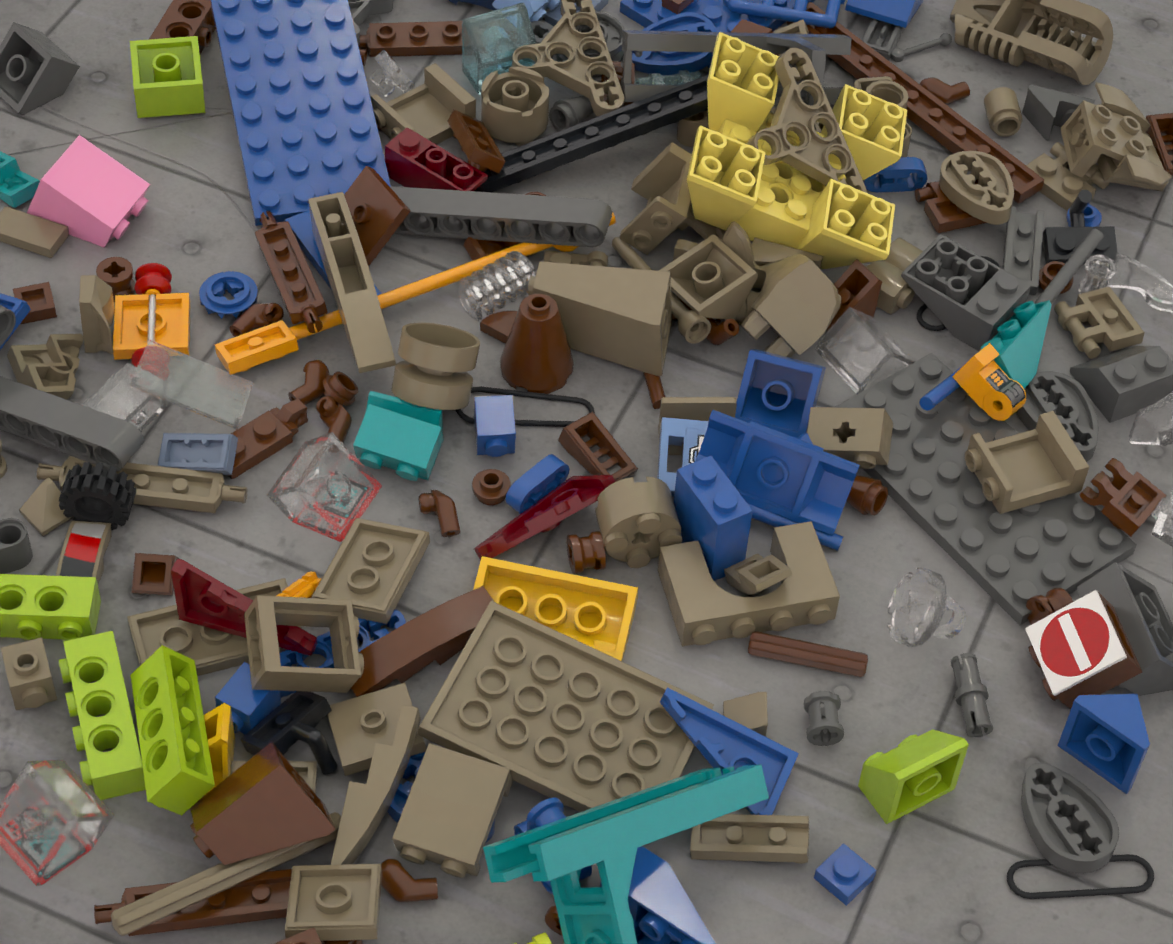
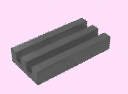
M872 18L862 41L889 61L892 50L895 49L904 27L896 25L885 48L882 45L892 24L885 22L874 45L870 41L880 20Z

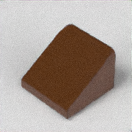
M135 553L132 593L173 596L174 588L170 570L179 557L175 555Z

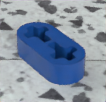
M901 157L896 163L863 180L866 189L870 192H904L922 188L928 178L925 165L921 159Z
M553 454L546 456L512 484L506 494V503L518 513H523L565 482L569 474V466Z

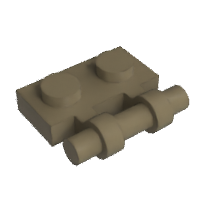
M1056 142L1050 150V153L1057 157L1055 160L1043 153L1026 165L1045 179L1043 188L1039 192L1066 211L1071 207L1081 190L1090 191L1093 199L1096 188L1091 185L1095 184L1101 189H1105L1110 183L1104 181L1097 164L1091 166L1083 177L1070 173L1065 147L1059 142Z
M1110 286L1078 294L1076 306L1069 307L1065 301L1057 303L1054 307L1058 315L1059 324L1064 330L1070 331L1073 335V343L1077 349L1085 352L1090 359L1096 358L1100 354L1101 349L1097 345L1098 343L1103 342L1109 351H1114L1140 344L1143 341L1145 332ZM1088 321L1092 327L1085 328L1082 322Z

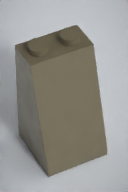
M539 261L536 276H530L528 296L532 294H545L556 301L570 349L648 374L662 376L672 327L671 272Z

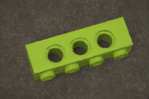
M0 574V637L22 638L25 640L42 637V639H62L68 641L95 635L101 605L96 577Z
M113 631L63 641L66 658L58 660L63 683L72 682L73 691L67 692L65 695L70 718L79 716L80 725L72 727L77 752L85 750L87 755L86 761L79 762L84 787L93 785L96 801L146 790L141 755ZM114 748L111 751L102 752L105 749Z
M162 645L130 676L147 802L182 816L215 786L195 660Z

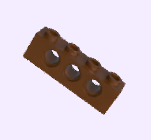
M173 0L149 39L198 36L199 53L201 54L203 49L210 45L212 34L216 29L210 0Z

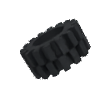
M84 462L82 467L79 464L73 466L72 470L69 469L59 497L60 510H64L63 514L67 518L74 516L73 521L111 523V530L117 529L118 525L124 526L126 520L128 521L136 495L133 480H127L128 475L125 472L117 474V468L114 466H110L109 470L103 468L104 463L97 462L95 467H92L90 462Z

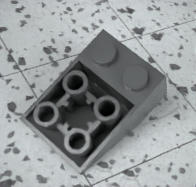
M942 234L901 274L905 282L952 335L978 351L981 350V346L984 343L992 340L998 333V327L1015 314L1014 309L1027 302L1031 285Z

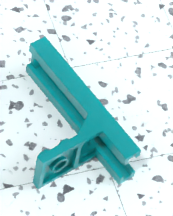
M746 765L738 767L736 770L734 766L722 769L723 775L720 768L701 769L483 847L491 883L507 882L531 872L534 882L550 881L565 944H637L634 921L628 904L637 848L768 799L769 796L762 765ZM597 863L602 887L581 888L579 883L581 869Z

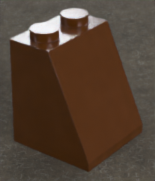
M273 742L269 743L190 808L193 823L190 827L196 835L193 837L194 842L206 857L210 859L216 855L223 865L330 835L336 830L325 804Z

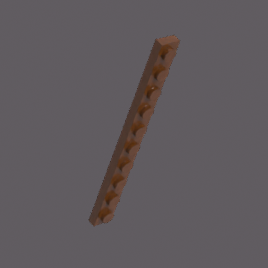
M809 2L806 11L826 13L812 2ZM787 21L786 24H787V25H790V24H793L794 22H788V21ZM839 22L833 28L807 25L809 34L846 35L852 38L850 55L827 56L856 79L888 76L893 79V82L902 85L907 90L909 97L906 108L907 118L953 154L962 151H979L999 159L1011 176L1014 187L1013 200L1020 204L1042 190L1045 179Z

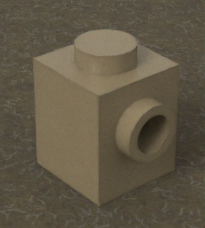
M42 637L1 647L16 711L24 708H37L45 703L57 700Z

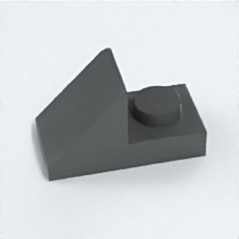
M1029 84L1022 113L1043 138L1049 141L1053 125L1062 127L1083 100L1094 104L1095 100Z

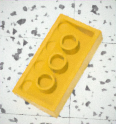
M481 557L473 590L484 586L496 603L615 659L623 660L637 605L638 587Z

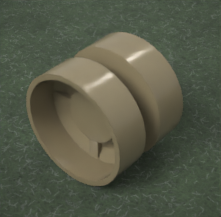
M410 323L404 325L398 348V355L404 361L398 362L395 366L391 387L392 393L403 401L421 407L439 410L465 408L469 404L473 377L467 371H471L476 367L480 340L467 331L442 324Z

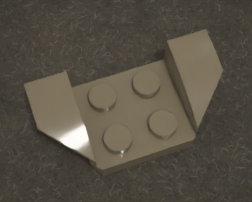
M1096 82L1095 87L1102 101L1101 105L1122 116H1131L1140 123L1150 160L1126 154L1122 161L1101 154L1097 163L1104 181L1163 191L1172 176L1164 170L1149 134L1146 133L1151 125L1122 90Z

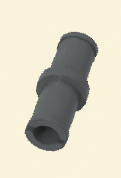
M963 653L960 654L963 664H960L958 656L951 659V666L958 688L955 692L957 704L962 706L967 735L970 737H982L981 727H984L986 735L993 731V725L990 721L986 704L989 695L987 687L981 683L976 655Z

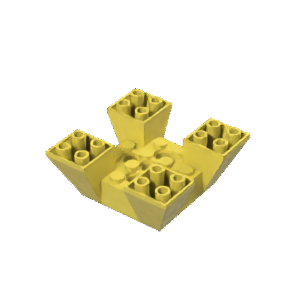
M719 32L716 37L707 80L709 129L701 125L697 129L687 175L694 218L725 231L731 222L735 221L745 230L750 241L758 238L823 256L821 269L852 265L856 259L861 263L886 260L890 251L895 204L833 179H830L825 186L783 161L763 165L765 155H771L772 150L769 143L759 139V149L747 145L749 139L757 132L771 126L774 114L770 110L775 103L779 81L775 64L779 56L745 43L736 37ZM845 84L832 111L862 180H865L896 163L901 158L907 109ZM825 126L821 133L816 131L819 136L827 137L828 132ZM790 130L787 131L786 137L789 143L793 146H799L800 140L797 134ZM829 154L828 160L830 165L834 169L840 170V159L834 154ZM843 175L840 178H838V180L840 181L843 178L846 179V176Z

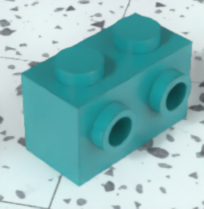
M369 404L353 447L356 458H359V461L365 466L373 469H381L384 466L396 470L395 473L404 479L417 481L418 478L428 481L444 439L442 427Z

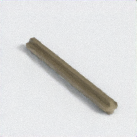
M336 812L329 814L336 829L330 835L231 864L223 865L219 863L116 909L111 913L112 926L120 936L128 935L336 840L341 816Z

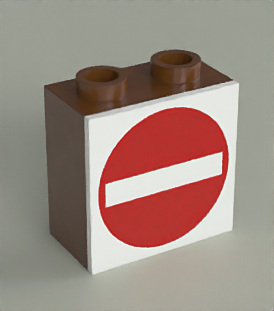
M1097 590L1025 628L1032 644L1028 647L1029 652L1035 663L1040 668L1042 667L1046 677L1042 679L1046 692L1053 701L1059 699L1070 710L1074 700L1079 695H1101L1143 672L1114 607Z

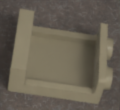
M436 63L424 68V84L388 102H385L377 94L370 97L377 128L381 129L391 140L408 127L436 145L454 136V132L448 123L453 109L476 119V99Z
M671 142L633 180L631 190L646 198L648 202L647 206L621 231V240L648 255L686 219L691 201L687 175L692 154Z
M1054 411L1040 414L1036 429L987 443H985L980 433L973 434L970 437L968 449L965 452V462L968 469L976 474L982 484V490L986 499L993 502L999 514L1082 491L1089 470V465Z
M429 743L392 837L396 849L400 851V856L416 864L423 865L425 860L440 864L442 871L455 877L465 878L466 873L478 876L480 871L479 860L483 847L487 841L502 797H508L513 783L510 769Z

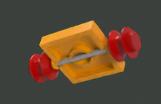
M147 263L140 266L135 272V292L137 295H115L113 355L114 360L131 359L133 364L131 376L136 382L145 386H155L163 383L168 378L169 370L167 366L169 358L189 357L190 296L189 293H171V271L162 264Z

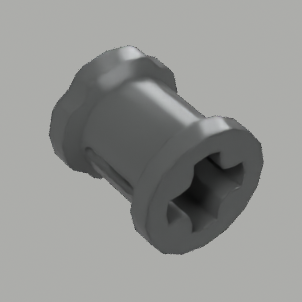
M830 691L811 693L804 699L803 703L805 711L809 713L810 726L806 732L808 741L818 746H829L840 742L844 737V729L838 720V710L841 706L839 695L833 694ZM821 703L824 704V708H820Z

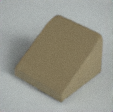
M756 692L724 701L723 716L766 737L768 726L767 692Z

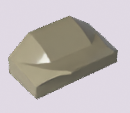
M80 275L79 306L85 353H97L102 350L112 355L113 346L110 326L113 323L115 313L112 287L96 275Z

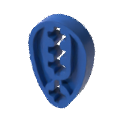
M693 12L680 13L664 18L641 30L717 32L710 19ZM632 51V63L635 64L636 71L643 73L680 75L696 72L708 66L712 61L713 52L642 51V56L636 57L637 51Z

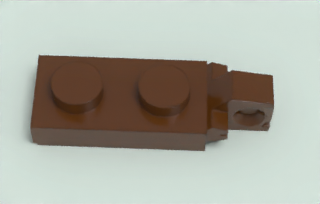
M297 398L283 405L281 409L276 407L270 411L268 410L231 433L238 438L232 475L228 476L231 479H235L293 442L292 437L298 432V428L308 422L307 407Z

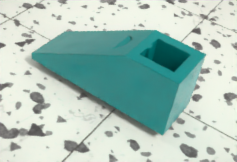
M1050 300L1036 304L1033 301H1028L1017 306L1014 309L1015 314L998 327V333L992 340L981 346L982 350L990 343L999 353L994 361L1010 379L1019 382L1023 388L1029 384L1037 373L1052 306Z

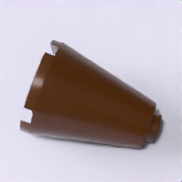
M532 294L525 297L520 304L501 355L500 368L502 377L511 387L516 389V386L528 389L527 392L550 394L561 389L567 383V378L570 374L572 375L574 362L556 301L545 294Z

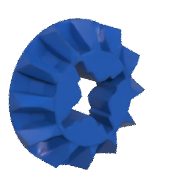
M226 271L214 274L206 279L200 287L199 297L201 305L205 306L208 314L217 313L221 319L227 314H232L237 319L239 312H245L252 304L257 303L258 291L255 282L249 276L240 272ZM226 289L234 297L233 300H227L224 296Z

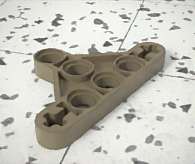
M561 0L560 12L562 18L541 43L518 47L512 56V67H525L534 70L542 77H548L589 98L593 112L597 117L622 108L624 106V94L592 1ZM574 3H576V5L580 7V12L576 13V7ZM587 25L592 30L590 32H579L575 27ZM588 49L597 50L600 53V55L597 57H589L586 56L583 52ZM563 54L568 59L563 62H557L551 56ZM529 58L535 61L536 64L533 66H523L518 61ZM595 74H603L607 76L609 80L605 82H597L592 79V76ZM605 94H608L607 98L610 105H608L607 102L603 101Z
M788 49L778 57L775 64L776 73L783 91L771 126L757 132L749 139L747 145L759 149V139L769 143L772 150L771 155H765L763 165L783 161L825 186L830 179H833L867 193L865 184L809 56L802 49ZM789 63H790V64H796L797 67H798V70L796 69V67H792V68H791V67L789 66ZM801 79L804 80V81H802L801 83L796 84V80H797V82H799ZM801 90L808 91L812 95L813 105L810 106L803 102L800 95ZM815 122H820L826 127L828 132L826 138L816 133L814 128ZM790 130L797 134L800 140L799 146H793L789 143L786 137L787 131ZM829 154H834L840 159V170L834 169L830 165L828 160ZM841 176H846V179L843 178L840 181L838 180V178H840Z

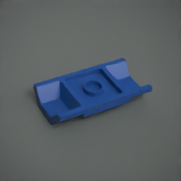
M712 410L708 427L695 460L696 462L712 456L748 504L798 523L812 521L814 529L832 536L860 466L859 464L824 452V448L752 421L747 423Z

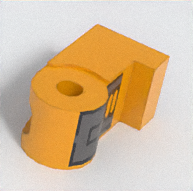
M989 343L952 377L991 418L1004 421L1023 407L1026 402V392L1019 382L1010 379L997 365L994 359L999 353Z

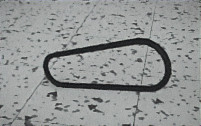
M482 386L472 387L471 393L486 392L580 403L588 408L589 413L593 411L595 414L592 404L578 397ZM456 409L460 418L474 424V418L464 414L461 409ZM515 420V425L566 427L575 421Z

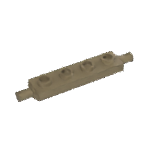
M69 456L62 466L39 463L37 479L46 480L50 478L52 481H59L62 491L69 469L72 470L73 466L77 464L82 467L86 461ZM128 462L121 471L116 472L117 474L125 472L128 475L127 480L132 479L135 483L136 495L133 504L216 513L223 500L246 503L247 487L225 485L223 473Z

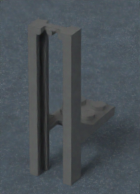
M623 30L622 51L624 52V58L621 61L623 78H621L620 86L624 94V102H638L680 86L632 84V51L714 52L716 37L719 32ZM721 32L762 50L770 51L773 54H783L790 48L802 49L807 53L829 104L835 105L843 87H824L826 55H850L852 38L846 35ZM789 63V66H790L791 68H792V67H796V69L798 70V67H797L796 64H790V63ZM801 79L799 82H797L796 80V84H799L804 80ZM782 86L777 87L774 103L776 107L783 91ZM801 90L800 95L803 102L810 106L813 105L812 95L808 91Z

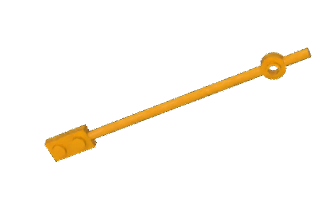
M613 212L609 226L616 223L615 215ZM520 243L377 295L381 309L551 247L562 252H570L579 246ZM339 310L319 316L323 324L319 332L343 324ZM281 320L214 345L217 357L229 374L232 375L237 372L247 371L251 367L267 361L280 359L286 354L299 350L297 340L316 334L318 331L315 324H313L315 333H310L305 322L288 328L285 322Z

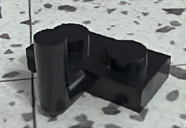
M1081 190L1069 209L1071 227H1046L1043 231L1046 264L1052 261L1066 263L1092 229L1101 231L1104 238L1083 264H1115L1118 260L1115 226L1085 227L1084 211L1092 200L1090 191Z
M294 692L240 739L246 751L253 755H256L271 742L284 755L296 741L301 740L309 745L323 774L333 773L338 767L323 734L315 728L319 721L330 713L332 709L325 697L313 692Z

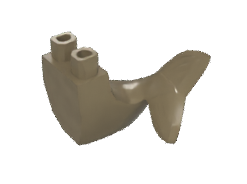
M731 222L723 236L722 242L757 272L758 278L752 288L762 289L751 306L753 311L747 316L741 326L754 340H757L769 328L772 329L778 337L764 349L766 352L788 358L794 354L801 355L825 333L840 309L841 296L838 294L837 288L811 259L802 254H795L763 266H758L755 263L751 242L747 233L737 222Z

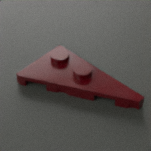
M613 475L570 477L476 546L474 550L480 561L482 556L494 558L540 532L544 533L556 528L563 519L598 501L599 494L606 487L616 482Z
M177 558L170 571L179 620L247 638L244 614L253 600L188 562ZM276 625L280 648L312 656L318 644L317 637L298 626Z

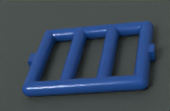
M729 0L728 8L731 12L794 23L804 19L806 25L833 28L837 23L840 4L844 5L845 0H828L825 14L806 11L808 0H795L793 9L774 6L775 0H762V3Z

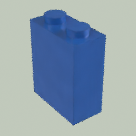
M712 456L677 469L674 506L681 527L682 543L699 541L712 579L716 581L725 577L724 569L745 560L753 511Z

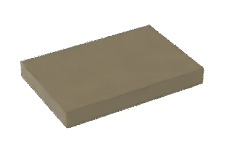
M356 518L311 598L352 600L354 616L387 624L430 543L429 532Z

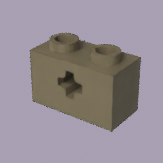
M810 408L807 433L813 445L824 448V452L859 464V468L873 469L876 465H888L893 421L885 408Z

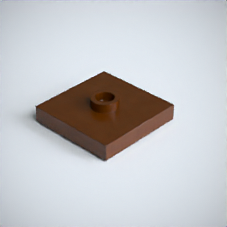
M365 166L344 196L367 264L370 266L411 210L373 168Z

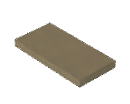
M283 578L236 591L254 600L257 595L276 596L282 593L288 585L286 579ZM177 605L127 616L139 666L162 645L195 660L197 676L240 666L244 662L249 663L247 638L179 620ZM279 647V653L287 650Z

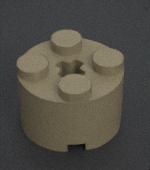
M509 67V72L498 74L497 70L490 73L484 79L481 88V122L484 123L491 137L522 146L532 142L533 139L540 136L546 130L549 116V87L545 85L544 78L538 72L525 67Z
M633 477L619 480L606 487L597 498L598 506L597 508L595 507V514L605 551L612 558L627 562L631 568H641L649 564L651 559L659 556L660 547L682 543L681 527L670 489L665 482L655 477H646L647 482L636 483Z

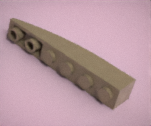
M339 192L308 199L312 231L359 373L395 366L396 361L377 293L344 193Z

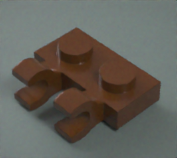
M1112 458L1105 465V468L1113 474V477H1109L1105 472L1101 471L1090 481L1098 488L1099 493L1087 486L1079 495L1089 505H1103L1104 508L1101 512L1109 518L1116 528L1123 530L1131 537L1167 495L1138 471L1132 475L1119 460Z

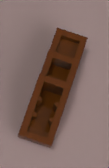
M481 586L408 621L358 652L363 655L364 670L362 676L351 687L355 695L358 697L381 690L395 679L400 683H404L434 660L439 665H442L465 647L490 601H494L485 587Z

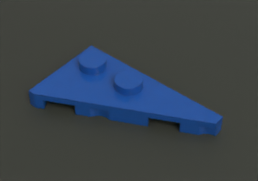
M667 687L660 700L661 705L713 768H720L723 775L722 769L734 766L736 770V768L746 765H762L769 798L745 808L751 815H772L799 753Z

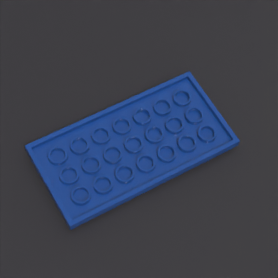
M210 0L255 226L262 225L260 215L263 212L267 220L269 219L266 211H270L273 213L272 215L277 223L285 222L287 218L308 211V199L339 192L345 194L365 166L373 168L391 187L348 0Z

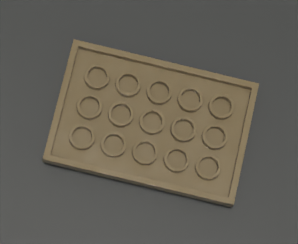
M490 601L418 729V735L447 749L509 768L512 780L550 798L556 797L564 805L582 812L681 776L695 745L660 703L667 687L711 710L714 704L494 601Z

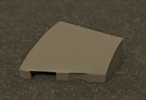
M50 334L46 344L11 345L7 357L17 382L66 400L69 399L75 388V373L79 366L80 359L78 355L83 343L82 334Z

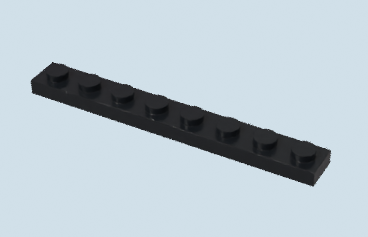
M708 75L501 153L506 162L500 173L487 169L483 173L488 175V179L474 191L492 193L567 163L585 158L593 153L614 147L640 135H645L653 130L676 123L700 112L708 111Z

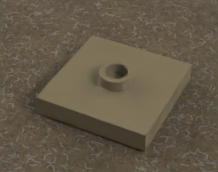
M405 683L330 705L332 711L327 715L345 776L370 769L375 743L393 745L401 705L413 706ZM418 732L411 756L426 752L424 739L418 735Z
M381 864L292 866L285 938L314 927L320 941L377 939L382 883Z

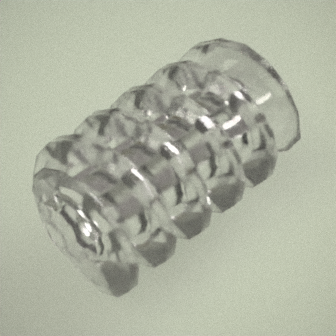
M511 251L505 257L496 259L494 263L485 265L482 270H476L471 276L463 277L459 281L458 293L461 304L472 318L478 321L482 320V312L486 315H491L495 311L494 306L502 309L506 305V300L512 303L517 300V294L520 296L527 295L530 276H536L537 271L526 256L520 252Z

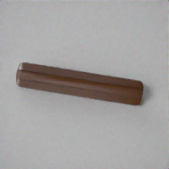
M757 631L752 632L748 646V653L751 655L859 677L864 676L868 663V655L865 653Z

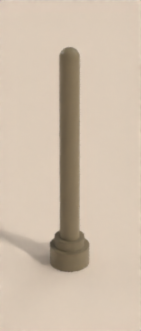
M615 237L612 240V247L632 269L652 270L627 242L621 240L620 237ZM671 291L672 314L678 319L680 334L692 344L703 341L710 333V322L706 317L699 316L693 310H688Z

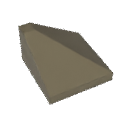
M50 478L44 480L19 509L23 517L42 536L74 517L67 518L63 514L64 510H60L59 497L61 492Z

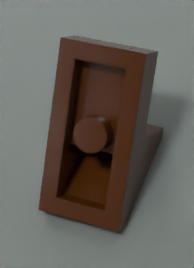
M858 259L834 283L838 294L841 296V304L827 331L835 338L841 334L860 312L871 320L875 315L882 281Z

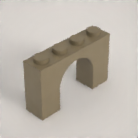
M812 521L774 527L770 552L791 569L792 576L781 581L782 584L773 592L759 597H741L719 587L709 573L699 541L660 547L658 573L681 645H706L713 641L727 638H745L755 631L766 632L773 630L779 632L794 626L805 624L819 625L828 620L835 619L840 595Z

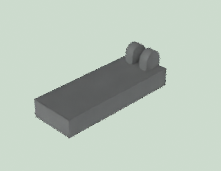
M1012 206L1010 219L1006 223L1002 269L1030 284L1029 295H1036L1039 284L1044 211L1037 210L1036 214L1016 211L1017 207Z

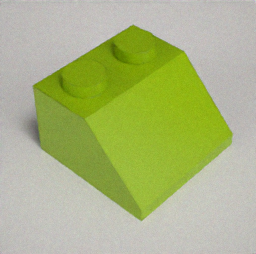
M198 36L130 41L137 118L206 113Z
M933 729L920 736L916 734L910 735L898 747L886 753L877 752L871 755L863 763L858 787L887 825L954 790L969 744L962 737Z

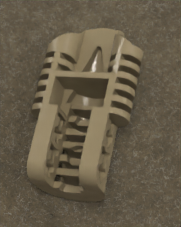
M956 0L950 14V20L955 23V43L957 45L970 48L973 51H979L981 54L1010 63V65L1015 67L1020 66L1025 60L1071 77L1081 85H1089L1098 77L1108 60L1113 43V27L1109 17L1100 9L1076 0ZM1093 37L1098 38L1096 43L1092 41Z

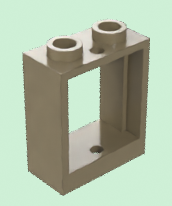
M257 595L245 612L244 618L252 690L347 693L362 676L364 658L361 653H358L359 620L353 614L352 600ZM276 625L329 627L334 668L281 666Z

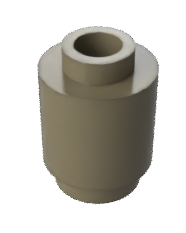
M1007 87L991 90L984 98V107L990 128L1002 137L1014 135L1020 129L1023 119L1016 93Z

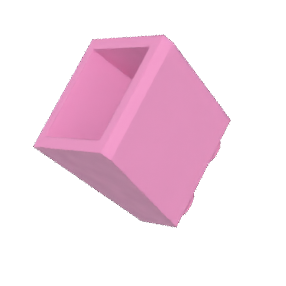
M79 135L40 180L27 213L68 226L69 235L105 248L113 237L119 240L130 225V222L127 220L131 215L138 217L149 201L144 196L150 184Z

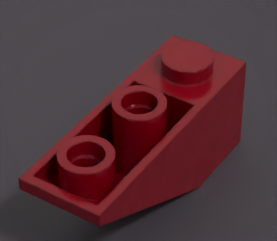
M408 127L385 145V163L388 176L404 187L474 191L488 179L487 174Z

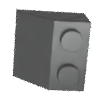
M13 22L0 45V97L18 114L24 115L63 95L80 66L42 32Z
M1129 346L1070 368V374L1084 387L1090 399L1109 423L1168 402L1173 395V361L1160 346Z

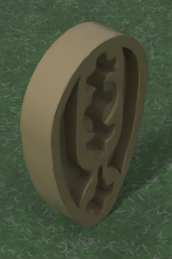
M962 151L948 156L942 162L939 186L951 202L969 215L989 224H1004L1010 219L1014 187L1008 170L999 159L984 152Z

